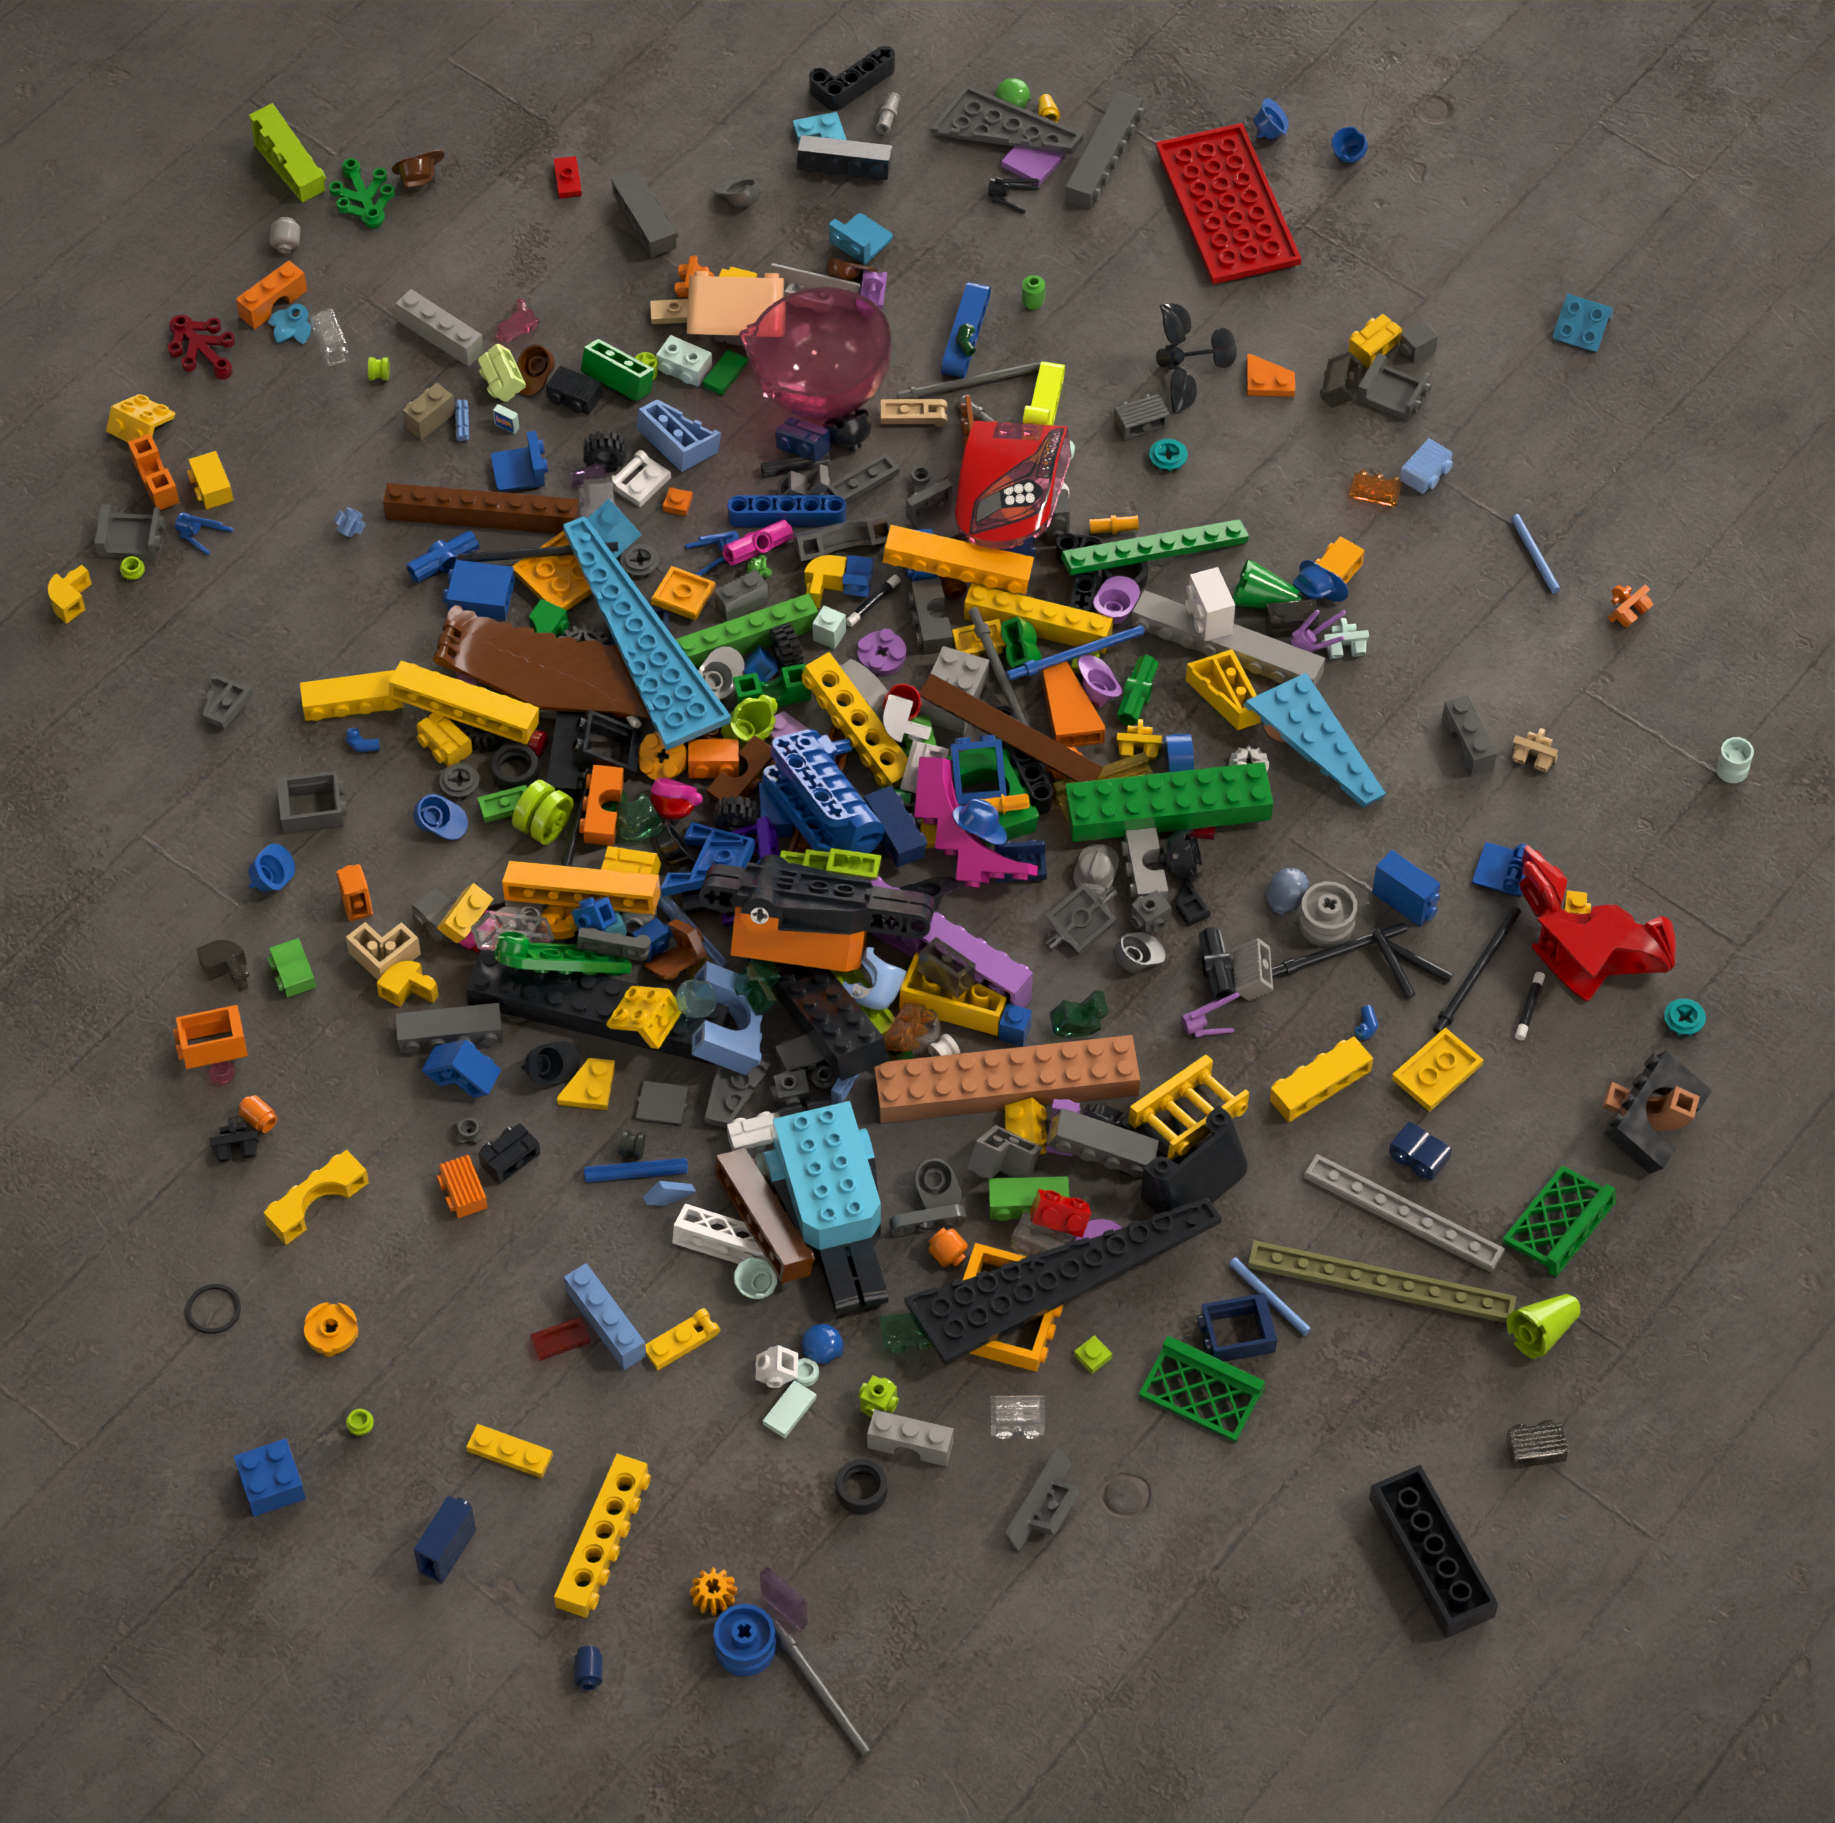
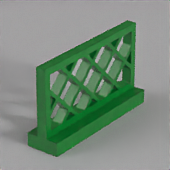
M1562 1165L1504 1236L1503 1243L1547 1266L1548 1273L1557 1277L1616 1204V1188L1608 1184L1602 1187ZM1563 1176H1566L1574 1181V1185L1560 1188L1558 1182ZM1592 1190L1597 1194L1593 1198L1582 1200L1580 1191ZM1577 1193L1578 1201L1563 1203L1561 1194ZM1558 1195L1560 1204L1545 1206L1544 1200L1546 1197ZM1580 1207L1581 1214L1579 1216L1567 1218L1566 1209ZM1562 1210L1563 1219L1548 1221V1212ZM1543 1213L1545 1222L1530 1224L1529 1218L1532 1215ZM1566 1227L1564 1235L1552 1237L1550 1228ZM1547 1229L1549 1237L1533 1239L1532 1231ZM1528 1232L1530 1241L1519 1242L1513 1238L1518 1233ZM1551 1245L1552 1250L1547 1256L1536 1251L1535 1246Z
M1167 1335L1163 1348L1139 1392V1396L1237 1442L1258 1399H1261L1265 1391V1381ZM1165 1357L1176 1361L1179 1370L1164 1374L1161 1365ZM1193 1370L1199 1372L1203 1381L1188 1386L1184 1373ZM1159 1371L1161 1376L1155 1377ZM1181 1375L1185 1387L1170 1392L1166 1379ZM1163 1381L1167 1393L1159 1396L1148 1393L1151 1384ZM1220 1382L1225 1385L1227 1393L1212 1397L1208 1385ZM1205 1386L1209 1399L1194 1403L1190 1391ZM1187 1392L1191 1405L1182 1408L1174 1405L1172 1397ZM1243 1393L1252 1397L1248 1406L1236 1408L1233 1396ZM1229 1398L1233 1411L1219 1415L1214 1402ZM1211 1404L1215 1416L1208 1419L1199 1417L1196 1408ZM1244 1412L1242 1418L1240 1419L1239 1414ZM1235 1415L1238 1426L1235 1432L1232 1433L1223 1428L1221 1420Z

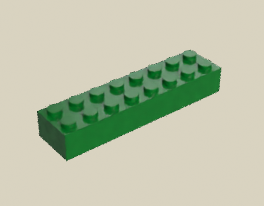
M1265 762L1067 783L1065 785V806L1072 842L1124 837L1128 830L1155 827L1157 833L1188 828L1197 829L1270 821L1273 811V799Z

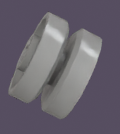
M1325 881L1310 887L1305 892L1301 903L1299 928L1303 936L1312 944L1329 948L1349 940L1354 932L1357 915V900L1354 894L1346 886L1337 882Z

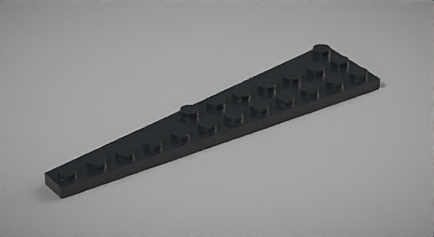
M1205 1198L1174 1208L1169 1212L1153 1215L1151 1219L1142 1222L1135 1221L1129 1223L1127 1227L1115 1231L1113 1229L1104 1231L1103 1235L1091 1239L1086 1237L1022 1258L1020 1261L1004 1264L1001 1268L990 1272L983 1271L977 1273L975 1277L963 1281L961 1279L952 1281L951 1285L939 1289L934 1287L904 1297V1303L944 1365H947L1220 1224L1222 1218L1210 1200Z

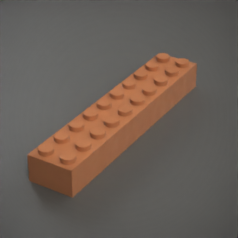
M1133 1035L889 1061L874 1067V1081L881 1124L1005 1110V1105L1031 1097L1039 1104L1047 1106L1053 1105L1054 1099L1083 1102L1138 1096L1140 1089V1075Z

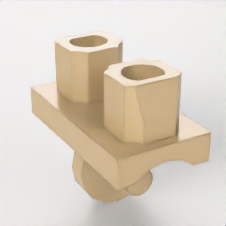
M1540 728L1538 734L1528 732L1527 739L1515 735L1512 760L1525 764L1529 754L1536 756L1534 768L1546 773L1552 762L1556 763L1558 750L1550 747L1552 739L1544 737L1546 730Z

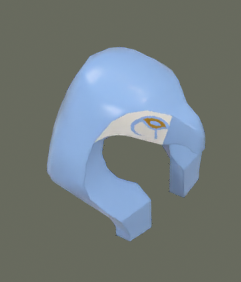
M867 947L863 954L862 965L872 978V987L865 988L860 982L850 985L846 981L843 982V986L857 1004L875 1010L887 1009L897 996L907 972L885 963L874 955V948Z

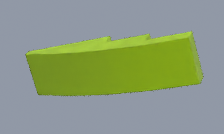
M831 848L830 853L806 849L805 854L782 850L780 855L788 863H795L869 881L877 880L881 862V855Z

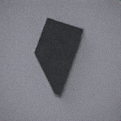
M1183 879L1176 901V909L1189 927L1210 917L1211 912L1190 880Z

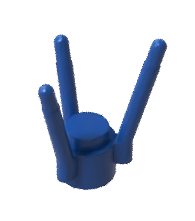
M184 512L178 515L175 522V529L181 532L180 538L189 541L206 555H209L210 551L190 536L197 534L201 525L233 532L232 527L225 526L222 522L194 517Z
M735 530L722 534L698 537L699 541L688 543L685 545V548L717 543L719 550L722 552L724 545L740 538ZM724 556L710 563L695 575L701 576L725 561Z

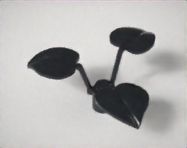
M1168 303L1161 304L1159 307L1162 312L1166 338L1172 344L1158 349L1156 361L1161 367H1168L1169 370L1174 369L1170 381L1173 413H1178L1191 406L1197 396L1195 379L1193 376L1187 375L1186 369L1178 366L1184 361V358L1214 353L1215 365L1220 368H1226L1234 363L1237 356V347L1232 333L1226 328H1218L1213 332L1211 337L1213 349L1184 352L1179 347H1176L1186 340L1185 335L1191 330V319L1184 307Z

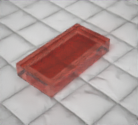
M581 1317L530 1334L540 1361L591 1343Z

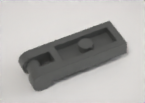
M580 927L576 949L644 961L649 956L651 940L646 935H639L637 938L617 932L607 933L595 928Z

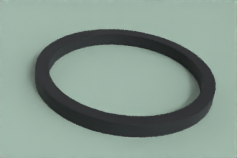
M209 1284L199 1288L192 1294L187 1303L186 1311L189 1322L195 1329L203 1333L216 1334L228 1330L236 1323L240 1316L241 1303L238 1295L230 1287L221 1284ZM207 1290H224L234 1297L237 1304L236 1313L232 1320L219 1328L211 1329L198 1325L191 1316V1306L194 1300Z

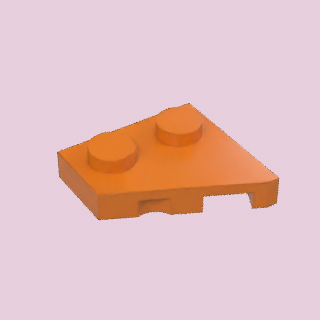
M1247 354V396L1295 397V372L1255 355Z

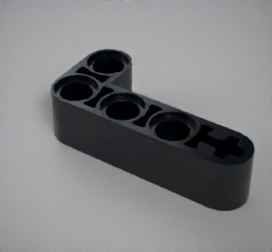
M890 46L878 47L836 77L824 68L811 70L809 73L810 94L829 110L838 111L894 73L895 51Z
M1072 533L1061 534L1056 540V559L1064 565L1061 559L1062 551L1099 545L1102 542L1094 536ZM1100 570L1075 574L1071 608L1093 613V601L1096 596Z

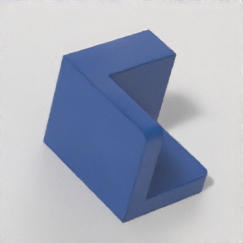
M761 646L744 661L743 672L745 674L757 673L759 680L762 682H767L778 671V661Z

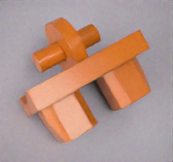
M696 255L690 256L688 264L679 265V277L681 280H685L675 284V292L679 298L688 297L689 276L694 275V271H708V276L714 277V274L709 271L708 267H702L698 264V257Z
M1645 584L1630 596L1629 593L1632 592L1630 586L1625 588L1620 585L1615 586L1612 589L1613 598L1611 603L1613 605L1618 603L1621 605L1607 618L1612 623L1617 619L1625 628L1629 627L1638 619L1637 615L1630 609L1632 605L1641 615L1654 605L1646 595L1650 590L1649 587Z

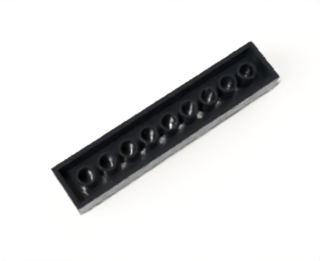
M481 948L466 987L468 1005L499 1003L500 1013L715 1065V1063L692 1055V1035L705 1020L728 1028V1006L672 993L684 1010L659 1049L651 1048L638 1031L610 1029L606 1025L612 1013L625 996L626 991L631 986L642 985L597 974L587 975L578 971H573L572 974H563L554 970H549L548 973H538L531 969L513 968L498 962L494 958V949Z

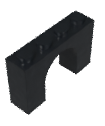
M1667 1051L1658 1055L1652 1054L1645 1061L1644 1066L1646 1068L1633 1080L1632 1086L1634 1087L1621 1099L1620 1109L1609 1118L1607 1122L1609 1126L1604 1132V1135L1649 1174L1664 1169L1675 1151V1148L1659 1135L1648 1121L1646 1104L1651 1093L1664 1096L1670 1093L1676 1086L1700 1097L1696 1109L1697 1112L1702 1108L1712 1092Z

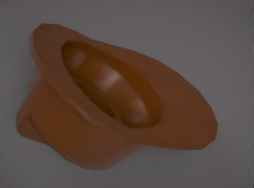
M433 150L416 157L403 159L392 166V172L401 176L406 188L423 186L432 180L434 166L444 158L445 154L441 150Z

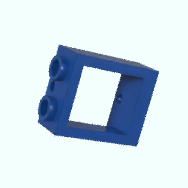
M995 735L980 736V741L970 742V737L956 738L955 743L950 744L953 784L958 805L967 804L971 799L1001 797V794L1007 796L1001 739H995ZM995 747L999 790L962 793L958 750Z

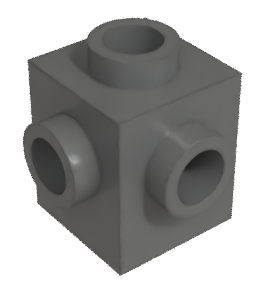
M1155 890L1147 896H1140L1133 902L1130 920L1136 929L1140 928L1142 932L1148 934L1153 931L1157 932L1166 923L1170 922L1172 907Z
M805 1070L784 1071L779 1075H774V1086H770L773 1102L778 1101L779 1107L799 1102L802 1106H805V1101L810 1100Z

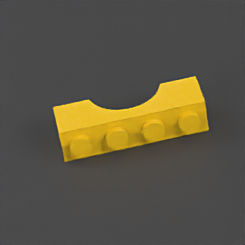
M348 1150L333 1156L327 1165L320 1170L313 1171L307 1180L299 1186L292 1187L287 1195L279 1201L272 1202L263 1212L266 1225L285 1245L289 1244L307 1230L305 1213L314 1200L329 1194L350 1198L369 1183L367 1170Z

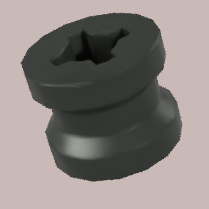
M624 1130L620 1141V1156L626 1157L629 1154L637 1159H641L645 1147V1133L639 1132L636 1135L631 1134L628 1130Z

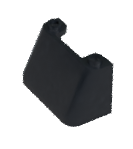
M1220 1105L1213 1109L1206 1118V1127L1212 1135L1179 1165H1176L1167 1157H1157L1143 1167L1141 1199L1157 1214L1169 1212L1174 1208L1208 1198L1213 1203L1246 1175L1248 1163L1232 1117Z

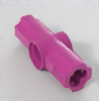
M780 520L756 532L747 533L744 537L723 546L722 553L724 559L730 565H735L757 554L770 551L771 548L792 539L793 531L791 525L786 520Z

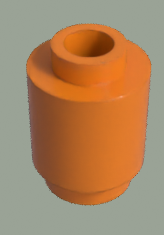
M256 1095L247 1096L239 1105V1116L257 1131L267 1133L277 1123L278 1117L275 1115V1111Z

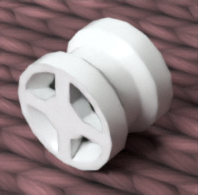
M943 1034L937 1043L933 1042L928 1045L931 1057L960 1054L957 1043L948 1034Z

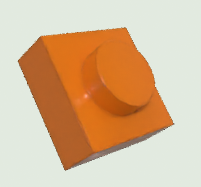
M669 487L663 504V512L687 516L693 499V492Z

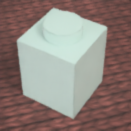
M823 606L812 623L813 641L835 650L846 633V615Z

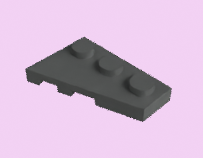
M760 1061L759 1065L753 1067L747 1075L717 1065L704 1123L727 1128V1124H730L737 1118L769 1071L772 1063Z

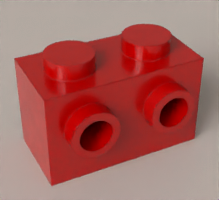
M1038 1188L1030 1210V1216L1034 1224L1083 1238L1091 1211L1089 1204L1082 1199L1069 1198L1052 1190L1046 1191Z

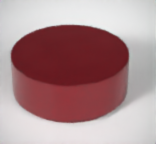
M536 730L530 737L528 747L535 752L536 756L540 757L546 749L548 742L547 733Z

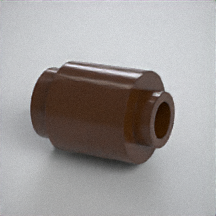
M938 576L941 579L945 597L956 599L966 592L967 586L962 580Z

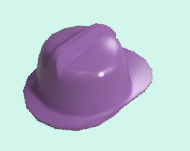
M1115 576L1107 579L1102 584L1093 601L1097 614L1112 617L1113 624L1122 623L1127 619L1139 598V586L1129 577Z
M1083 655L1079 658L1078 667L1083 676L1082 688L1096 708H1102L1113 697H1119L1122 694L1121 686L1104 661L1092 655Z

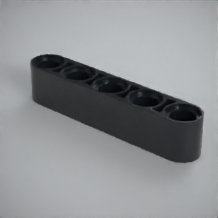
M1008 705L995 707L1018 720L1014 710ZM1002 742V748H1006L1009 752L1012 768L1016 767L1018 770L1021 786H1025L1029 793L1031 807L1035 806L1038 814L1048 813L1052 809L1053 789L1040 762Z

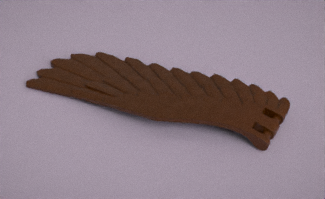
M455 605L449 610L446 621L443 624L444 632L441 633L437 644L438 651L433 656V661L437 665L475 679L518 701L532 704L539 709L583 713L592 710L597 713L636 716L651 720L616 644L603 646L601 642L596 640L577 642V639L572 637L556 638L553 633H534V628L530 627L512 628L511 623H497L491 618L477 617L474 611H462L461 606Z

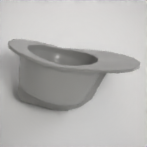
M723 646L710 653L698 672L717 698L721 700L733 690V677L743 675L745 664L737 650Z
M1093 844L1084 848L1079 855L1074 870L1073 879L1075 885L1079 887L1085 883L1093 892L1097 894L1104 893L1112 885L1119 866L1117 852L1105 844Z

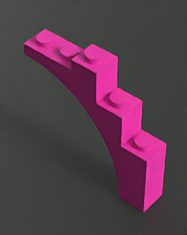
M919 757L914 817L923 819V824L937 825L935 849L943 850L944 855L958 856L956 880L965 882V887L980 888V883L989 884V878L1004 879V874L1013 875L1012 879L1028 880V876H1037L1038 866L1016 862L1001 856L987 847L975 834L962 829L956 824L953 819V812L959 805L956 800L952 780V760L936 757Z

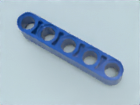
M967 282L943 357L941 374L960 378L966 377L972 356L967 357L956 344V336L962 324L968 323L973 325L975 333H972L973 337H970L969 341L975 348L989 303L991 286Z
M738 495L730 498L727 503L728 520L734 527H767L780 520H786L791 527H824L846 521V502L837 495Z

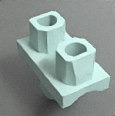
M1340 618L1339 625L1331 626V632L1335 634H1325L1324 640L1321 641L1324 642L1344 636L1343 641L1324 647L1327 650L1329 659L1343 657L1342 646L1348 645L1351 646L1352 656H1364L1369 632L1368 630L1356 631V624H1347L1346 618Z

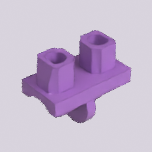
M864 270L859 308H865L866 313L878 314L879 309H883L887 272L871 273Z

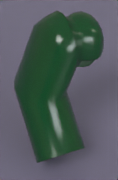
M965 323L959 327L955 341L963 353L970 357L976 352V349L969 341L970 337H973L972 333H975V328L973 325Z

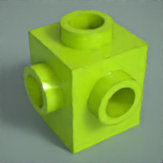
M872 1375L868 1384L864 1383L858 1394L860 1398V1411L870 1417L873 1416L874 1410L893 1413L899 1403L897 1386L889 1379L883 1377L878 1378Z

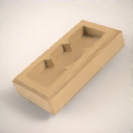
M688 299L650 301L652 324L687 323Z

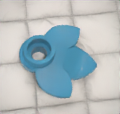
M293 304L287 310H278L270 316L268 324L275 327L274 338L277 344L293 336L302 345L307 342L311 333V326L307 321L309 313L304 305ZM300 312L297 317H293V314Z

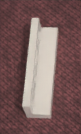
M688 1204L684 1205L674 1224L673 1244L737 1264L750 1257L767 1261L744 1222ZM689 1214L698 1217L700 1221L692 1223L685 1219ZM718 1223L723 1225L725 1229L717 1231L712 1229L710 1225ZM743 1231L748 1233L750 1237L740 1238L735 1233Z

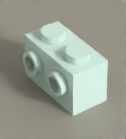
M672 335L669 336L656 354L658 370L697 387L700 386L712 369L711 352Z

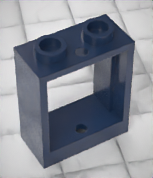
M1265 1293L1202 1304L1201 1314L1197 1315L1199 1330H1204L1206 1336L1203 1339L1206 1354H1210L1225 1362L1276 1352L1277 1337ZM1254 1313L1261 1337L1260 1340L1218 1347L1212 1320Z

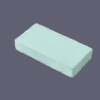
M794 1380L764 1418L763 1425L786 1438L816 1400L817 1395Z

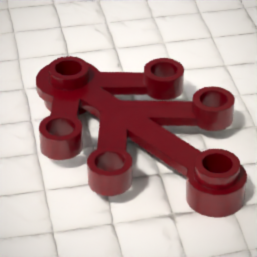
M177 315L170 320L169 326L171 332L174 333L173 342L168 345L169 355L174 358L180 357L183 354V338L186 337L189 340L187 354L181 360L185 371L191 372L196 369V356L199 350L213 364L216 378L224 380L231 377L233 373L231 362L226 358H220L208 345L230 348L235 344L233 333L224 332L221 336L199 335L195 332L208 331L211 334L219 333L221 331V323L218 318H210L207 322L192 321L187 315Z

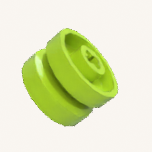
M537 780L525 790L513 812L512 825L524 834L531 833V837L541 844H550L561 834L568 823L573 810V799L560 790L555 791V788L545 781Z

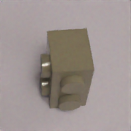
M438 383L434 384L431 388H427L422 395L413 402L408 403L402 410L405 428L417 438L423 440L455 414L454 396Z

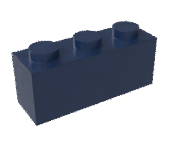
M892 785L865 795L864 801L885 827V834L881 842L896 868L924 858L927 846L926 837L922 832L918 831L913 815L906 811L901 795L899 793L896 794Z

